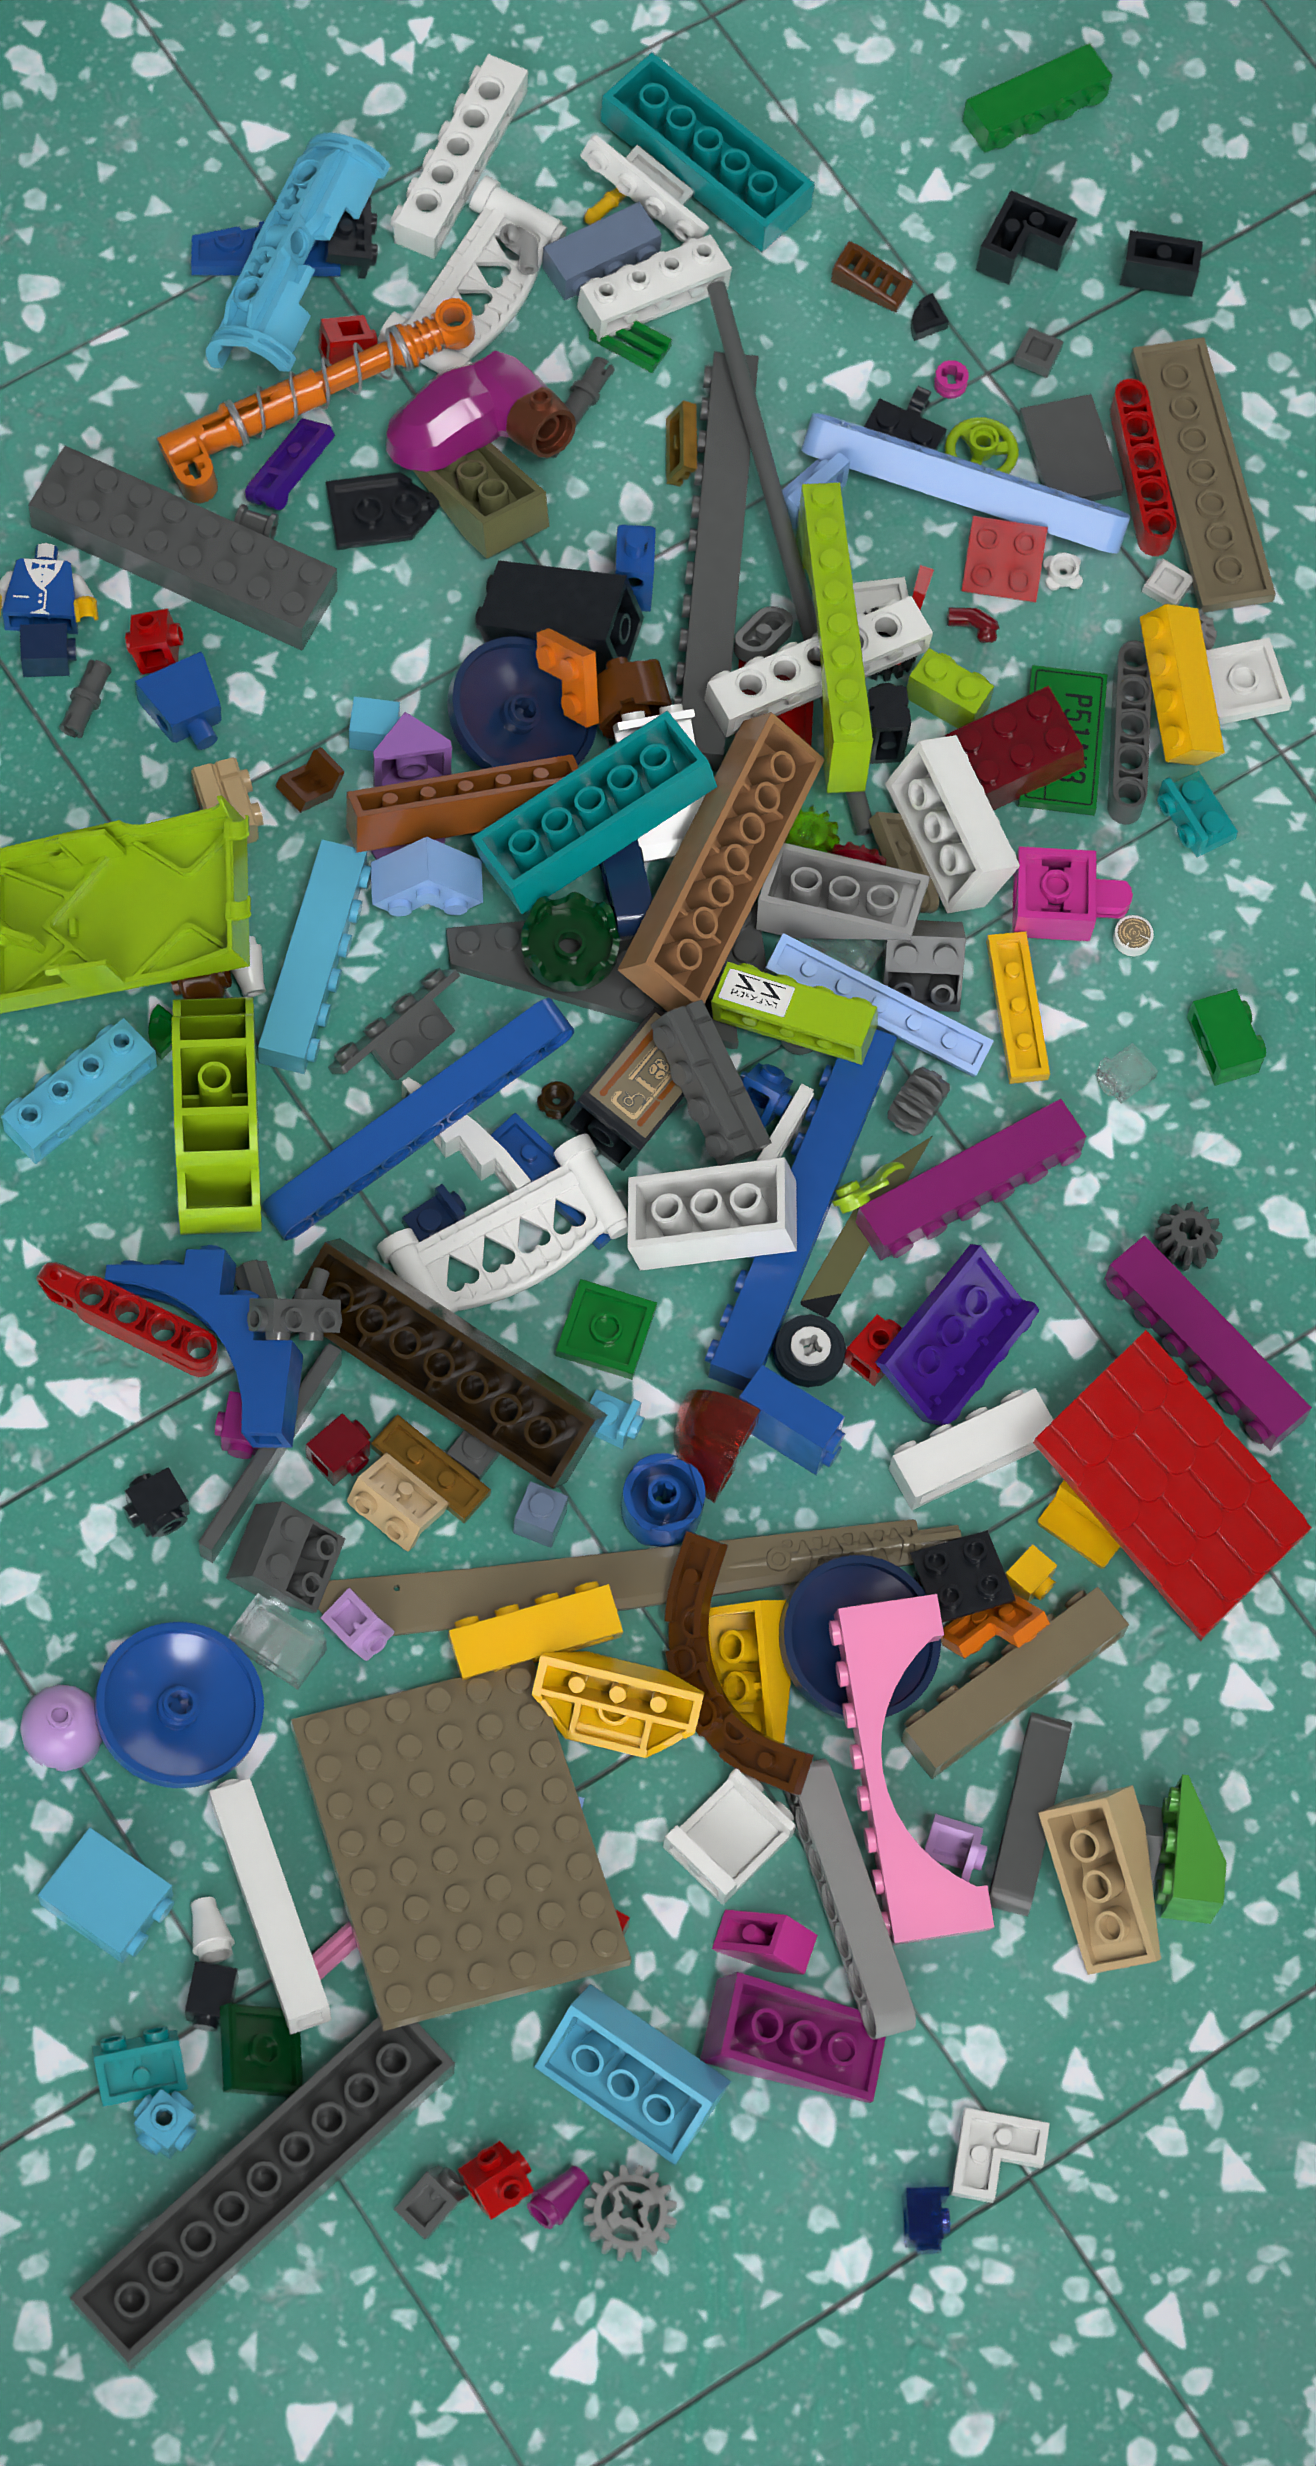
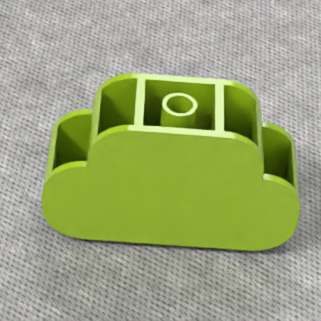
M254 998L173 999V1099L180 1234L262 1232Z

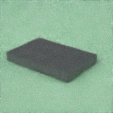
M1092 394L1020 408V421L1041 485L1091 501L1122 495L1123 487Z

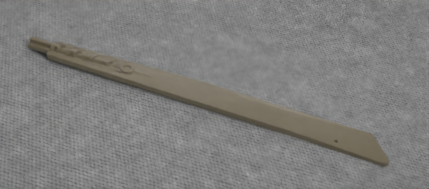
M912 1519L719 1541L727 1544L728 1547L715 1584L713 1596L795 1584L816 1567L843 1556H873L891 1562L898 1567L914 1565L910 1552L962 1538L961 1530H959V1525L918 1530L916 1520ZM682 1545L471 1569L331 1580L328 1582L318 1610L323 1615L350 1588L380 1619L394 1630L392 1636L452 1630L456 1628L454 1623L461 1619L478 1616L480 1621L496 1617L494 1611L502 1607L518 1604L521 1610L535 1606L534 1599L551 1593H558L559 1598L575 1594V1587L593 1581H598L599 1587L609 1584L617 1611L663 1605L667 1602L672 1574Z

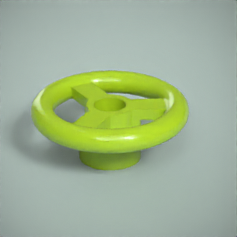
M974 417L966 419L954 426L945 441V453L957 457L956 443L959 437H961L969 445L972 456L970 462L982 465L983 461L989 460L992 455L1007 454L1004 464L996 469L1007 474L1014 469L1018 461L1019 448L1014 434L1004 424L991 418ZM999 435L1003 438L1004 441L999 442Z

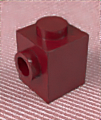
M342 1413L306 1444V1458L335 1486L346 1475L354 1476L368 1464L370 1460L368 1458L370 1456L369 1439L371 1436L358 1420L355 1419L351 1422Z

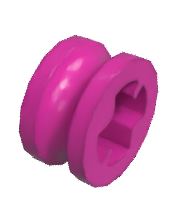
M955 360L941 363L937 367L934 379V388L937 393L948 399L960 397L965 392L969 379L966 366ZM947 375L955 376V384L947 383Z

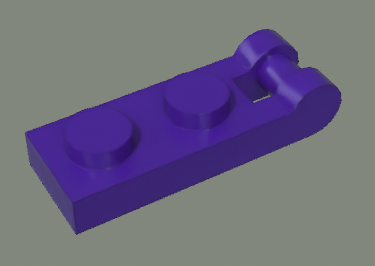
M302 418L249 482L245 490L246 500L257 505L265 503L269 508L282 510L288 502L290 491L335 437L331 426Z

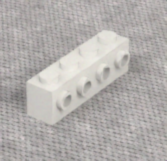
M711 234L700 239L693 238L678 248L668 252H657L648 260L635 265H625L616 273L587 281L580 287L577 308L589 328L594 330L597 335V341L600 342L602 337L607 335L612 337L616 335L618 330L623 328L626 330L631 329V325L634 324L635 320L644 324L708 298L707 286L713 282L723 281L725 282L726 289H728L732 268Z

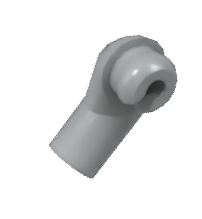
M514 224L504 225L499 233L500 240L507 248L520 256V271L528 275L538 272L537 239Z

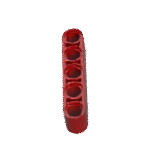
M1128 378L1119 382L1115 388L1110 407V417L1137 543L1145 554L1161 556L1171 546L1176 529V517L1148 390L1141 381ZM1124 401H1130L1134 404H1127ZM1130 433H1137L1141 435V437L1133 436ZM1137 465H1143L1148 469L1139 468ZM1144 498L1154 499L1155 502L1147 501ZM1151 530L1160 531L1162 535L1155 534Z

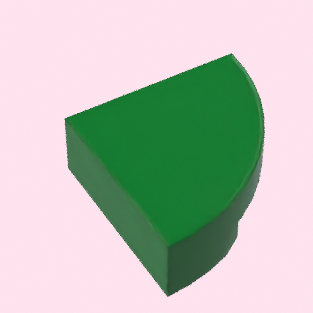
M158 1003L150 1015L148 1034L152 1048L162 1060L172 1050L173 1015Z

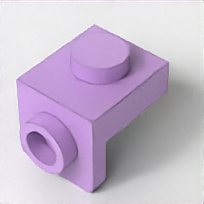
M935 1814L924 1850L937 1862L963 1869L961 1879L969 1882L973 1869L981 1871L988 1846L980 1844L984 1828Z

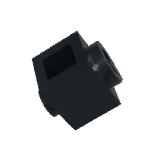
M169 1467L154 1475L147 1473L137 1477L129 1484L130 1488L125 1490L127 1505L122 1507L131 1526L133 1528L140 1526L146 1537L150 1535L152 1538L166 1536L178 1530L187 1522V1515L190 1514L189 1501Z

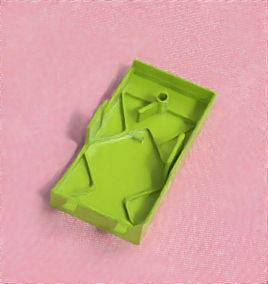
M220 795L217 796L219 803L214 807L140 825L128 824L117 820L0 848V1014L250 967L249 917L251 916V896L248 895L247 837L250 834L249 816L245 815L244 819Z

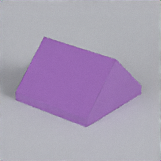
M404 712L373 751V787L450 775L452 762L451 740L407 712Z

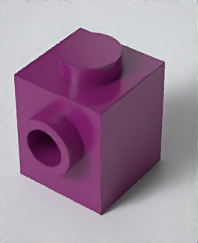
M229 1391L226 1412L218 1411L215 1435L221 1436L223 1451H228L229 1455L236 1458L250 1459L259 1448H253L241 1433V1394Z

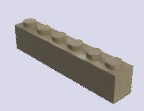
M1096 1587L1088 1594L1084 1590L1075 1594L1064 1605L1067 1610L1056 1618L1053 1614L1047 1615L1050 1624L1037 1633L1033 1640L1019 1648L1009 1643L1001 1651L1003 1655L1001 1659L992 1665L988 1661L982 1663L969 1675L970 1682L960 1689L953 1685L937 1698L939 1705L928 1713L924 1709L919 1710L904 1723L907 1728L903 1733L901 1742L931 1779L962 1758L1124 1636L1129 1623L1099 1587Z

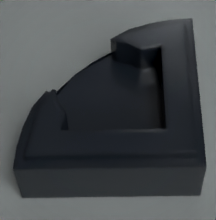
M933 293L922 298L913 313L911 334L914 341L948 329L949 321Z

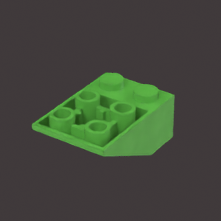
M1182 1774L1177 1785L1170 1787L1168 1798L1164 1797L1162 1803L1163 1823H1168L1165 1838H1163L1158 1863L1164 1864L1162 1879H1157L1155 1904L1161 1905L1160 1918L1211 1924L1224 1904L1227 1862L1189 1775Z

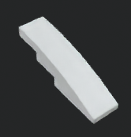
M409 1077L403 1080L402 1098H406L422 1085ZM465 1115L432 1139L445 1158L460 1151L481 1181L495 1173L509 1194L531 1183V1180L510 1154L468 1115Z

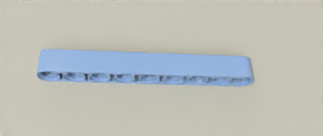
M812 414L801 449L802 452L821 460L827 459L828 461L840 452L850 460L849 469L1012 522L1048 527L1047 533L1109 553H1119L1130 520V515L1121 510L825 414Z

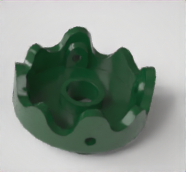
M571 892L567 896L556 900H551L548 896H542L534 903L522 927L521 954L525 966L541 984L563 992H579L590 989L601 983L611 973L617 962L620 937L614 913L606 902L601 901L597 903L578 892ZM572 938L580 943L581 948L577 952L567 953L559 947V944L564 939Z

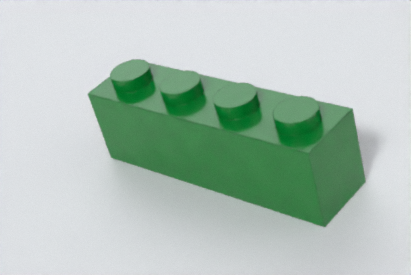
M1088 43L966 99L962 121L984 153L995 148L1002 149L1010 145L1013 140L1025 134H1035L1051 122L1058 119L1065 120L1077 110L1088 105L1095 106L1101 103L1108 96L1112 74L1092 45Z

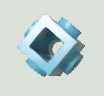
M162 2089L159 2090L155 2097H152L150 2094L147 2095L133 2114L137 2118L134 2122L136 2134L139 2135L136 2141L153 2155H157L160 2151L169 2159L177 2150L183 2152L197 2133V2130L194 2129L197 2126L196 2117L191 2112L194 2105L176 2091L171 2096ZM163 2112L173 2117L171 2123L166 2126L159 2125L156 2122Z

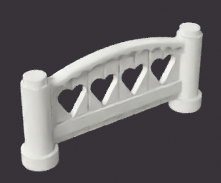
M486 175L478 184L469 206L470 209L480 214L410 319L408 320L404 316L393 312L381 329L378 344L386 341V328L398 323L404 326L410 324L414 327L413 322L419 320L422 323V318L425 316L430 320V314L436 312L439 304L446 299H462L459 293H485L492 298V301L483 306V314L473 315L476 332L472 343L466 348L459 350L445 349L442 345V351L437 353L433 349L432 356H427L424 353L425 359L420 361L421 364L437 373L472 363L471 359L485 349L516 316L527 299L538 275L543 260V247L565 237L567 227L562 225L561 220L501 189L500 182ZM514 224L537 239L538 272L529 275L524 274L520 271V258L512 261L505 256L496 240L500 239L499 233L504 225ZM478 266H505L509 269L510 274L502 277L503 284L500 287L492 288L487 284Z
M581 1134L566 1141L555 1150L554 1156L561 1166L556 1170L421 1242L418 1241L413 1230L407 1228L385 1238L378 1244L377 1250L384 1263H391L398 1277L455 1313L497 1302L540 1283L570 1263L603 1233L609 1234L611 1239H616L628 1232V1213L594 1155L597 1148L589 1134ZM556 1200L582 1212L586 1216L585 1223L578 1227L571 1226L570 1231L566 1234L556 1233L554 1230ZM520 1219L547 1231L551 1236L550 1241L543 1246L536 1245L531 1253H522L518 1248ZM485 1238L513 1251L515 1254L514 1261L507 1265L500 1264L499 1269L495 1272L485 1271L483 1268ZM449 1257L476 1269L479 1272V1279L472 1284L465 1283L460 1291H451L447 1287Z

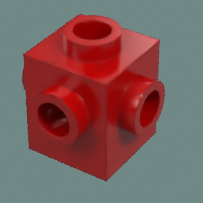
M168 608L131 615L130 632H126L125 641L129 654L133 656L141 675L156 672L178 662L179 646L184 644V635L180 623H174Z
M501 2141L483 2149L475 2158L457 2169L472 2199L490 2220L507 2209L515 2207L522 2199L534 2192L526 2176L532 2172L528 2162L519 2150L512 2153Z

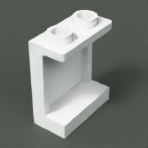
M737 1768L729 1774L728 1780L680 1827L676 1825L665 1836L663 1848L722 1905L793 1836L796 1827L792 1822L794 1816L790 1810L779 1801L773 1803L762 1793L764 1791L762 1784L746 1774L743 1775Z

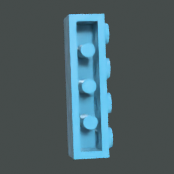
M124 1018L116 1025L109 1024L104 1027L96 1036V1041L86 1049L80 1048L74 1051L67 1058L65 1065L54 1074L48 1073L36 1083L31 1093L24 1098H16L5 1108L2 1115L4 1132L35 1164L157 1067L155 1050Z

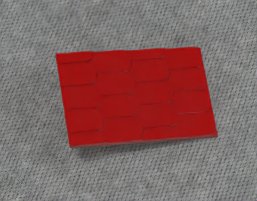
M1147 1330L1071 1402L1033 1442L1200 1641L1245 1598L1312 1528L1307 1523L1305 1516L1273 1482L1271 1475L1224 1424L1222 1417L1191 1384L1184 1371Z

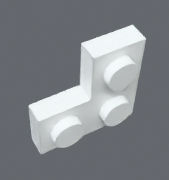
M965 2108L961 2122L951 2196L993 2203L996 2196L1001 2161L1042 2168L1050 2123Z

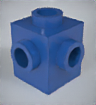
M758 1063L749 1073L743 1071L740 1078L765 1128L777 1115L782 1117L793 1099V1096L788 1094L793 1080L785 1077L781 1069L769 1064L762 1065Z

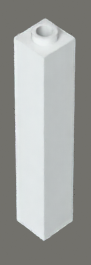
M248 1778L242 1781L239 1779L224 1781L215 1790L209 1791L212 1808L290 2034L331 2021L330 2006L251 1780Z

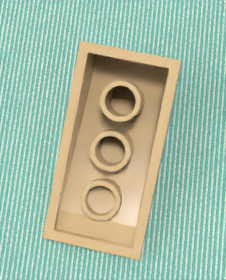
M1133 1785L1064 1800L1038 1812L1087 1974L1090 1975L1159 1961L1161 1955L1146 1828Z

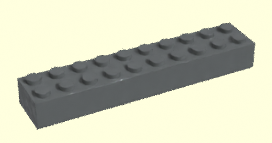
M378 2016L69 2297L72 2306L131 2371L454 2074L455 2062L417 2022L383 2031Z

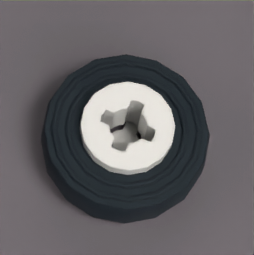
M812 1314L797 1316L785 1323L776 1336L773 1349L775 1364L783 1377L795 1385L808 1388L822 1386L834 1379L843 1367L846 1352L844 1337L837 1326L825 1317Z

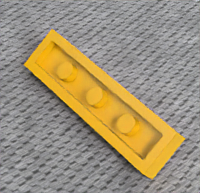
M1025 931L988 935L986 944L1009 1084L1048 1080L1050 1070L1027 933Z

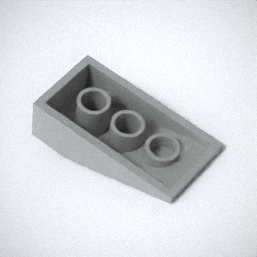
M783 843L763 884L758 899L756 930L778 935L784 933L792 938L911 940L930 876Z

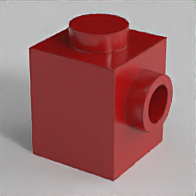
M876 1314L846 1348L844 1363L875 1387L885 1375L875 1362L901 1331L902 1327L891 1319L885 1320Z

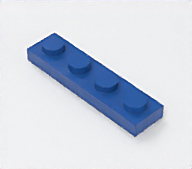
M516 1113L491 1134L510 1154L531 1182L561 1167L554 1156L555 1149ZM556 1200L555 1209L573 1226L578 1227L585 1223L586 1216L582 1212ZM603 1233L592 1244L598 1250H601L611 1238L609 1234Z

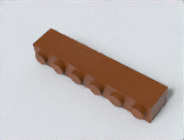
M573 754L348 791L346 828L357 853L412 844L425 837L434 840L481 832L579 767Z

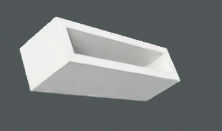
M1036 1388L1026 1393H1023L1022 1390L1012 1392L1001 1400V1405L990 1410L987 1407H981L967 1415L966 1421L954 1427L951 1424H945L934 1430L930 1434L931 1438L917 1444L916 1441H909L898 1447L894 1451L895 1455L892 1456L889 1471L910 1509L914 1510L1038 1451L1039 1449L1033 1444L1034 1439L1053 1421V1418Z

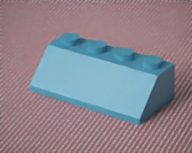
M591 1984L570 2005L534 2068L674 2165L678 2163L731 2083L725 2076Z

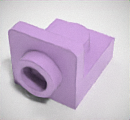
M350 1588L320 1617L352 1651L365 1661H368L374 1654L379 1653L394 1634V1630L380 1619Z

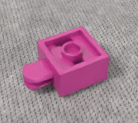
M1018 847L1016 858L1020 867L1013 874L1012 933L1026 931L1027 938L1090 941L1096 917L1121 919L1128 913L1133 897L1132 888L1128 882L1123 880L1096 879V851Z

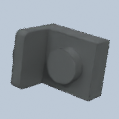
M438 2165L422 2176L394 2210L424 2239H427L456 2206L467 2199L469 2193L463 2188L464 2182L457 2173L449 2168L443 2169Z

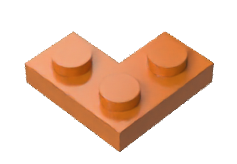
M550 628L537 632L536 658L540 669L562 680L563 696L561 698V705L564 716L585 727L598 724L596 653Z
M1014 1594L1015 1602L954 1619L943 1628L944 1636L941 1638V1643L944 1647L966 1659L969 1655L978 1652L995 1635L1019 1648L1033 1640L1037 1633L1048 1626L1050 1622L1043 1610Z

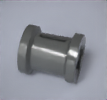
M241 504L239 506L234 522L273 540L275 538L279 521L278 514L272 513L270 516L249 510L248 505Z

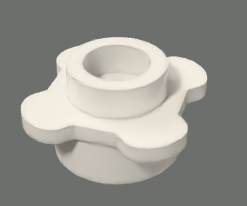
M1059 553L1055 556L1046 557L1043 563V567L1048 573V578L1045 582L1046 586L1051 590H1058L1060 587L1080 588L1083 583V578L1079 575L1080 559L1069 553ZM1060 571H1065L1066 574L1062 575Z

